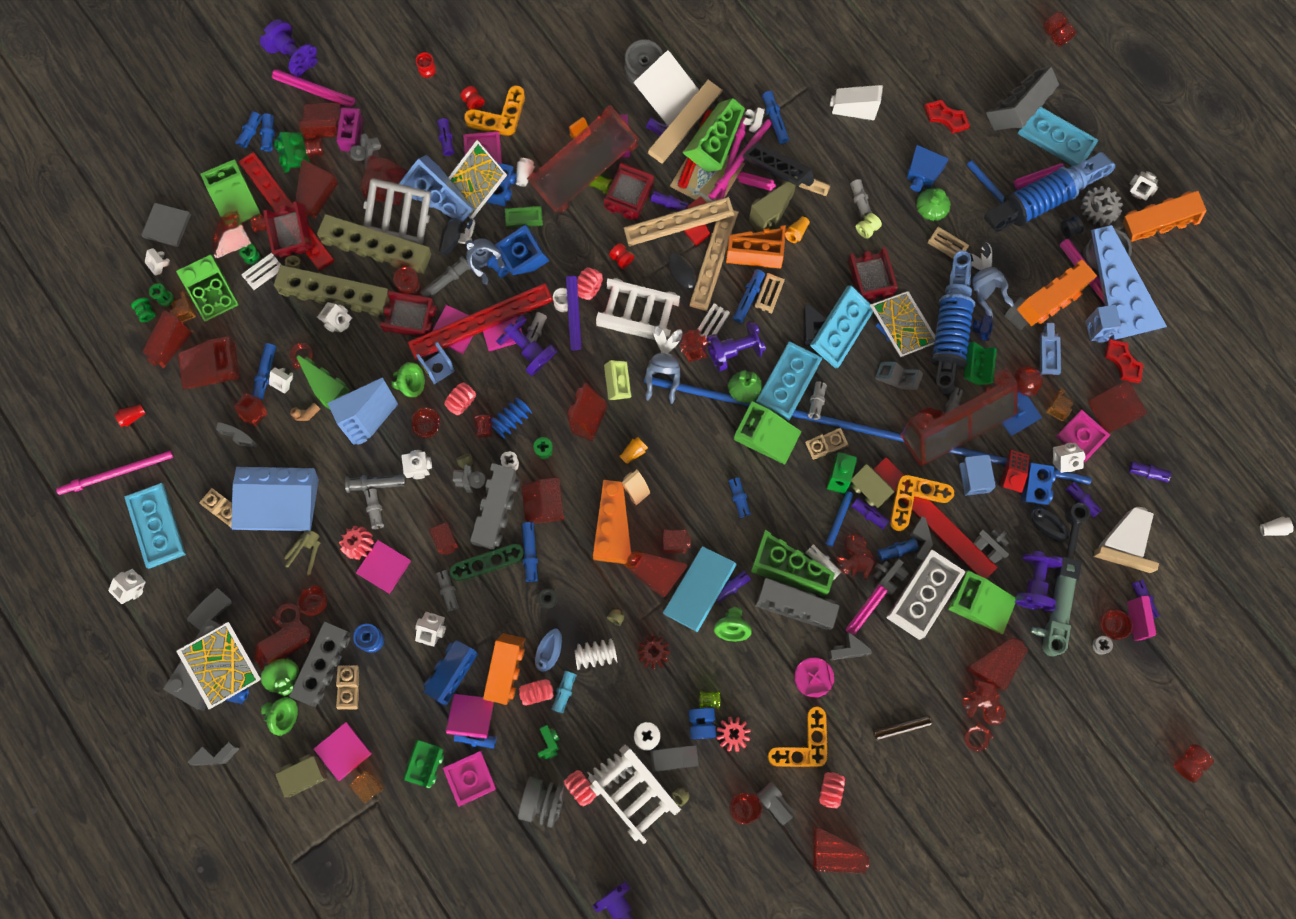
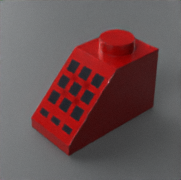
M1014 450L1009 451L999 483L1000 487L1022 493L1028 475L1029 455Z

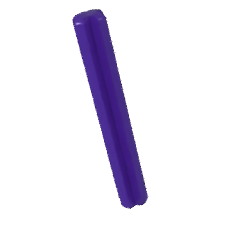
M567 276L570 349L580 350L582 347L577 276Z

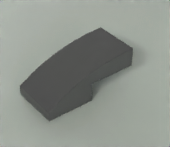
M218 422L216 430L219 433L232 436L233 441L240 446L257 449L258 445L244 432L233 426Z
M217 588L189 615L187 621L200 632L208 618L216 621V617L229 607L232 601Z

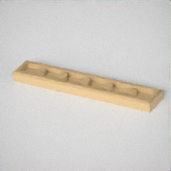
M707 80L649 149L648 154L663 164L721 94L722 89Z
M727 197L624 227L628 245L632 246L734 216V211L730 199Z
M733 210L734 216L716 221L691 298L690 307L704 311L708 310L728 247L729 235H732L738 211Z

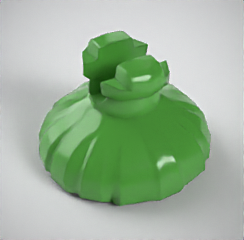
M940 188L923 191L918 196L916 203L918 212L922 217L932 221L945 218L951 206L949 197Z
M407 362L400 367L398 372H394L393 375L397 379L396 382L392 381V388L400 390L407 397H417L424 389L425 379L423 371L418 364Z
M746 370L734 374L728 383L731 396L736 401L743 403L756 401L763 390L762 381L757 374Z
M738 607L730 608L729 612L725 614L726 617L718 620L714 626V633L726 641H743L751 635V627L746 621L741 619L742 610Z
M274 660L264 667L261 673V682L264 688L270 692H276L285 696L293 690L300 671L297 664L292 662V660Z
M283 697L273 704L267 702L261 707V714H266L263 720L267 722L270 732L275 735L282 736L288 733L296 722L298 708L295 700L292 698Z

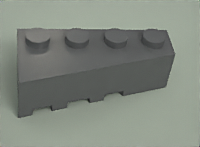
M1052 67L1036 69L1021 82L1022 86L1009 92L1010 96L997 102V108L994 110L989 109L986 112L994 131L1022 128L1027 124V121L1036 114L1040 106L1045 103L1046 99L1059 86Z
M492 463L490 470L493 471L492 479H487L485 486L487 497H484L481 501L480 512H482V515L477 516L470 541L472 545L494 551L496 546L499 547L501 544L502 535L500 533L502 528H506L508 517H506L507 511L512 509L514 503L512 496L514 491L517 492L520 481H518L515 469Z
M765 578L761 585L755 605L756 607L829 631L834 627L839 605L835 604L834 600L827 598L823 600L816 597L815 594L802 592L794 587L786 586Z
M208 618L195 640L222 625ZM181 660L163 690L192 707L205 711L207 705Z

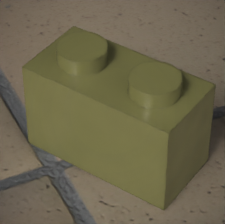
M866 464L851 480L853 483L851 485L852 488L859 494L862 492L867 497L865 499L866 502L872 507L876 506L879 508L895 492L869 464Z
M306 755L299 759L300 763L285 765L280 768L281 772L275 774L284 797H291L327 779L318 756Z

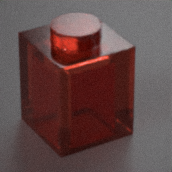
M245 393L234 405L240 419L255 427L268 414L262 401L248 393Z
M447 522L429 529L440 555L443 553L448 555L458 547Z
M687 530L663 531V553H686L687 548H691V536H687Z

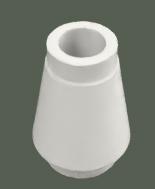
M520 158L519 162H517V185L526 187L535 168L532 160Z
M1282 516L1261 524L1260 531L1263 536L1288 535L1293 532V524L1289 517L1285 518Z

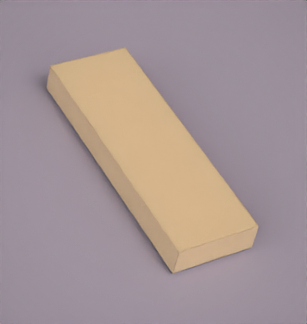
M1104 546L1096 549L1093 556L1148 573L1158 570L1159 566L1158 562Z

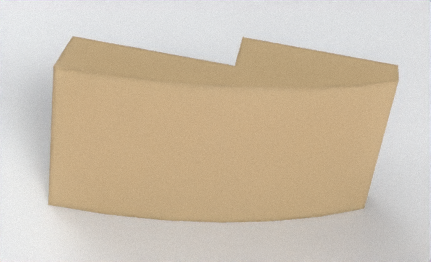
M841 428L805 442L813 460L849 446Z
M638 470L633 473L630 472L624 477L623 487L629 493L631 501L638 505L650 494V490Z
M211 488L199 503L231 527L232 503Z
M338 666L336 708L338 710L358 709L359 666Z

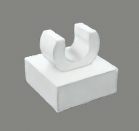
M759 107L755 112L747 109L745 115L749 116L750 119L745 118L743 120L745 125H750L748 131L754 133L761 126L764 109Z
M153 248L147 250L145 263L154 275L162 273L163 267L169 265L170 260L169 258L162 260L164 252H156Z
M273 368L270 371L269 385L286 393L290 388V382L293 380V373L287 375L284 368L280 370Z

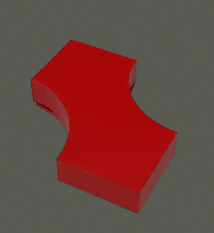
M943 100L924 105L929 122L942 123L950 129L951 133L969 129L970 125L964 110L950 109Z
M700 196L688 205L687 209L706 204L707 202ZM706 224L684 230V233L695 246L710 236Z
M1109 339L1104 358L1115 363L1119 369L1121 380L1140 383L1144 364L1131 356L1128 343Z

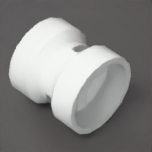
M559 288L553 293L554 307L560 312L568 311L566 288Z

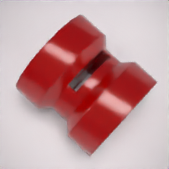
M423 52L416 57L419 74L425 78L432 77L436 72L432 55Z
M474 86L465 88L460 94L461 99L467 103L469 110H479L485 103V100L481 95H478V90Z
M622 243L617 244L609 253V257L612 260H616L621 269L630 265L635 258L631 252L626 251V247Z

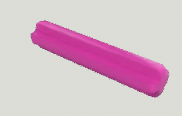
M1058 164L1015 180L1014 185L1016 189H1022L1030 183L1058 170V168L1064 167V164Z
M740 172V175H737L740 183L772 191L773 187L775 188L776 186L774 180L745 172Z
M879 584L846 627L847 632L853 636L857 633L887 593V589Z

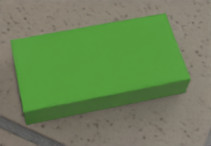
M541 206L505 209L506 228L523 227L524 225L527 227L543 225Z

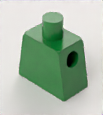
M840 452L835 455L827 490L841 494L846 493L852 480L857 457ZM836 481L843 482L844 484H838Z

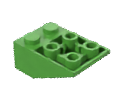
M235 159L201 173L205 186L227 229L261 215L242 170Z
M213 254L176 271L204 322L239 305Z
M299 355L297 356L314 394L326 408L330 410L329 402L349 393L350 390L342 380L337 377L334 380L327 370L322 367L320 369L317 368L315 363L308 357L303 359Z
M752 401L735 433L734 440L785 465L802 431L770 409Z
M966 571L957 585L947 610L1003 635L1015 606V597L989 580Z

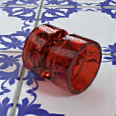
M1063 12L1054 14L1043 25L1046 33L1052 35L1051 39L1057 47L1070 41L1076 34L1075 28L1071 23H1067L1068 19Z
M409 267L397 270L393 280L398 293L419 296L422 286L417 273Z
M1192 744L1185 751V756H1181L1173 766L1183 778L1191 783H1196L1203 775L1202 770L1207 771L1214 763V759L1202 747Z

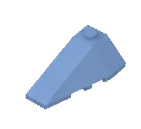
M427 155L417 159L399 183L429 191L431 193L429 207H434L451 218H458L462 223L474 210L443 170ZM412 195V199L420 201L423 199V197Z

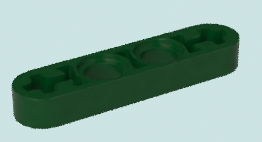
M512 544L455 563L450 568V575L455 581L460 582L518 563L524 558V550L520 545ZM513 549L521 551V553L518 554V558H514V556H509V561L506 562V558L503 552L506 551V554L509 555L513 553ZM494 555L502 556L500 564L494 565L491 562ZM476 561L483 562L482 570H473V563ZM469 564L471 574L468 571H464L461 577L457 574L454 575L457 572L456 568L460 567L461 570L467 569L465 565Z

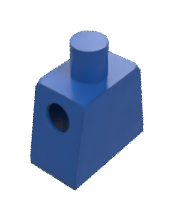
M917 145L907 174V179L913 181L910 188L916 192H920L922 186L930 188L944 170L948 158Z

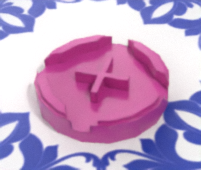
M810 657L803 660L797 666L794 672V682L797 689L803 695L818 698L825 695L833 686L834 673L831 666L824 660Z

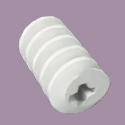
M609 639L608 645H606L604 640H601L600 646L594 641L592 648L588 642L585 643L584 649L578 644L577 650H575L578 670H580L581 664L587 669L589 662H591L593 667H596L597 661H599L601 666H604L605 659L609 665L612 664L613 658L617 662L612 639Z
M642 723L636 728L634 741L640 749L651 750L658 745L660 732L654 724ZM650 732L652 740L643 741L644 736L642 733L647 734Z
M614 754V762L608 758V766L600 763L601 771L594 767V775L587 772L588 775L598 782L622 760L621 757ZM632 765L625 767L612 780L618 784V776H621L623 779L626 778L625 771L633 774ZM611 781L606 785L609 788H612Z

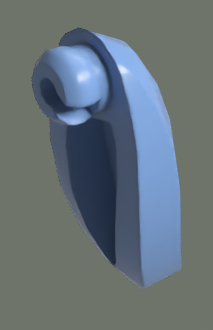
M553 629L547 633L537 648L535 666L539 671L549 670L558 660L562 646V634L558 629Z

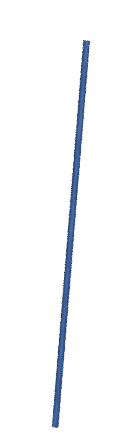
M652 377V385L671 389L672 381ZM679 383V386L676 388L678 391L748 407L751 402L743 403L736 401L729 394ZM795 410L792 417L966 457L989 455L992 463L1005 465L1007 461L1005 457L830 417L820 416V419L814 420L815 414H813L811 419L808 417V412ZM1054 469L1058 478L1088 485L1091 483V477L1070 472L1061 473L1059 470ZM1039 470V471L1037 472V473H1040V474H1044V472H1043L1042 470Z

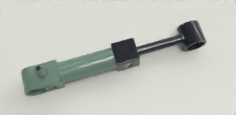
M1084 503L1074 504L1065 513L1066 521L1072 526L1067 555L1062 557L1063 565L1056 568L1054 575L1056 584L1053 599L1056 600V608L1054 611H1051L1050 619L1046 623L1045 629L1031 627L1030 630L1031 633L1044 637L1042 649L1049 656L1060 655L1068 648L1071 625H1069L1075 584L1079 580L1082 561L1074 559L1080 525L1090 517V509ZM1075 510H1077L1081 514V518H1078L1075 515ZM1052 641L1058 644V650L1052 648Z

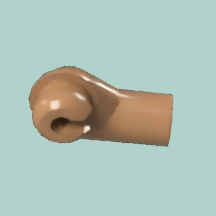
M313 403L307 410H300L295 407L291 410L290 414L296 421H309L320 408Z

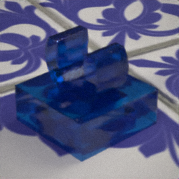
M984 315L983 322L979 320H974L973 332L980 333L982 340H990L993 328L992 316Z

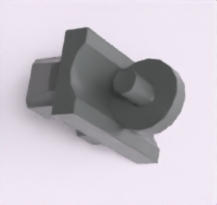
M362 134L360 145L353 146L350 149L351 158L356 161L364 160L365 169L370 168L371 161L379 160L377 150L381 148V144L378 138H368L367 134Z
M464 466V470H454L453 482L456 487L465 488L467 493H473L472 487L476 489L483 487L486 483V477L482 472H473L471 466Z
M983 529L978 533L980 535L973 544L980 550L990 544L994 549L987 557L994 564L1009 555L998 544L999 541L1004 546L1009 543L1004 538L1007 534L1005 530L1000 534L994 529L991 534L996 537L995 540Z
M898 559L889 571L887 570L890 565L889 562L885 561L882 565L876 563L874 568L877 572L873 576L876 579H879L881 575L884 576L876 587L879 584L887 589L886 594L891 596L897 589V586L890 579L894 576L902 582L909 574L902 566L904 562Z

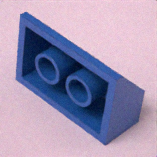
M457 640L448 645L445 651L447 655L443 661L439 660L434 668L435 674L432 678L429 677L423 686L425 694L445 706L449 703L478 656L474 649Z

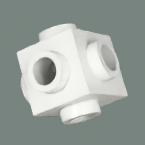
M1141 171L1139 176L1135 175L1130 182V185H1132L1130 189L1132 195L1147 200L1149 196H1153L1158 189V186H1156L1158 182L1155 179L1156 176L1148 171L1146 173ZM1143 181V182L1147 183L1148 185H1147V186H1142V185H1141V182Z
M329 302L317 316L318 319L325 323L324 327L327 330L341 333L348 328L349 321L352 319L347 314L348 310L345 307Z
M1066 443L1065 445L1053 447V464L1061 473L1083 468L1085 453L1076 443Z
M414 450L410 454L402 455L403 473L406 478L422 479L425 478V475H430L429 469L432 468L431 457H428L425 452Z
M131 569L125 573L121 572L113 578L108 591L123 604L132 598H138L143 593L142 589L145 581Z
M426 612L423 618H419L416 623L415 641L434 647L439 637L443 638L446 630V626H443L445 617Z

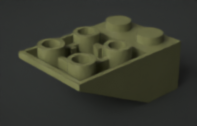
M785 180L779 188H773L764 198H758L752 203L749 223L757 232H762L763 229L768 228L769 230L776 229L794 194L796 185Z

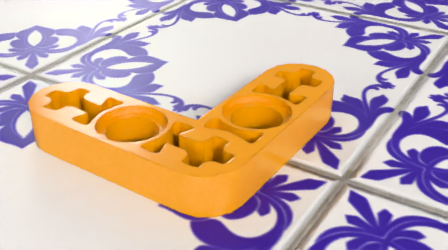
M513 86L509 89L502 115L474 109L468 110L465 113L466 125L470 128L487 132L499 131L501 135L505 136L514 134L525 100L524 90L520 86ZM516 93H519V95L516 98V102H514V95H516ZM511 107L517 109L514 114H509L507 110ZM489 119L495 121V124L492 126H488L485 123ZM509 119L510 126L508 127V129H505V126H507Z
M910 475L903 476L897 483L890 519L891 527L896 531H902L908 526L914 496L947 503L954 497V489L948 484ZM906 480L909 481L908 484L911 486L907 489L906 494H900V492L903 493L905 490V485L902 483ZM921 485H928L931 492L924 494L921 491ZM935 487H937L936 491L942 492L945 489L949 495L946 498L943 497L942 493H936L933 496ZM900 498L906 499L908 507H900L898 500ZM900 512H907V514L904 513L901 518V521H903L904 523L898 526V522H896L895 520L899 518Z
M813 707L807 713V748H773L767 756L769 763L773 766L819 767L824 765L827 761L825 711L820 707ZM818 711V714L822 715V718L818 719V725L822 724V728L816 727L811 729V725H815V718H811V715ZM814 731L821 732V742L816 743L812 740L811 735ZM811 745H823V749L819 748V755L823 757V759L819 760V763L812 759V755L816 754V748L811 749ZM775 751H778L779 755H786L785 751H789V763H785L786 759H780L779 763H776L775 759H772L771 756L775 754ZM799 751L802 754L803 759L800 763L793 762V752Z

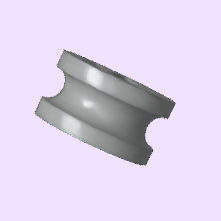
M1100 636L1093 640L1092 648L1095 653L1103 655L1112 650L1113 643L1107 636ZM1104 641L1106 649H1100L1101 645L1099 642Z

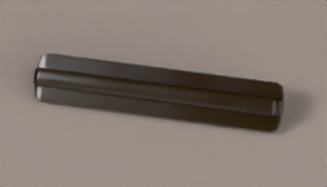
M924 716L876 729L873 731V734L878 741L932 726V720L930 716Z

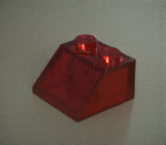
M369 156L360 187L364 198L368 197L369 183L372 178L399 184L408 171L388 159ZM377 187L375 200L385 202L387 189ZM394 191L393 204L400 205L402 192Z
M238 211L225 213L218 222L212 238L216 259L251 244L248 229Z
M1129 380L1110 388L1088 401L1102 428L1108 433L1131 424L1147 414Z
M559 477L541 479L522 486L526 522L536 524L564 520Z

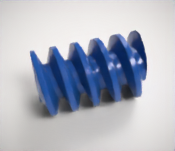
M517 397L514 398L515 404L511 402L508 404L509 409H502L504 415L497 413L498 420L494 417L491 418L492 427L503 439H506L504 432L511 434L510 427L517 429L515 422L523 424L521 417L528 419L527 412L533 414L529 407Z

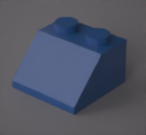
M526 225L495 244L512 275L535 271L549 262L534 233Z

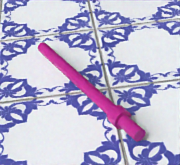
M746 117L741 118L735 133L724 174L736 160L741 140L744 139L746 133V125L743 123ZM727 186L723 191H720L716 200L724 198Z
M767 119L723 177L717 180L715 187L708 195L711 200H714L720 191L726 188L727 182L744 161L743 154L756 142H759L771 126L772 122Z
M170 450L82 480L80 478L72 480L71 483L57 487L56 490L59 495L73 490L76 492L84 489L85 486L171 459L174 456Z

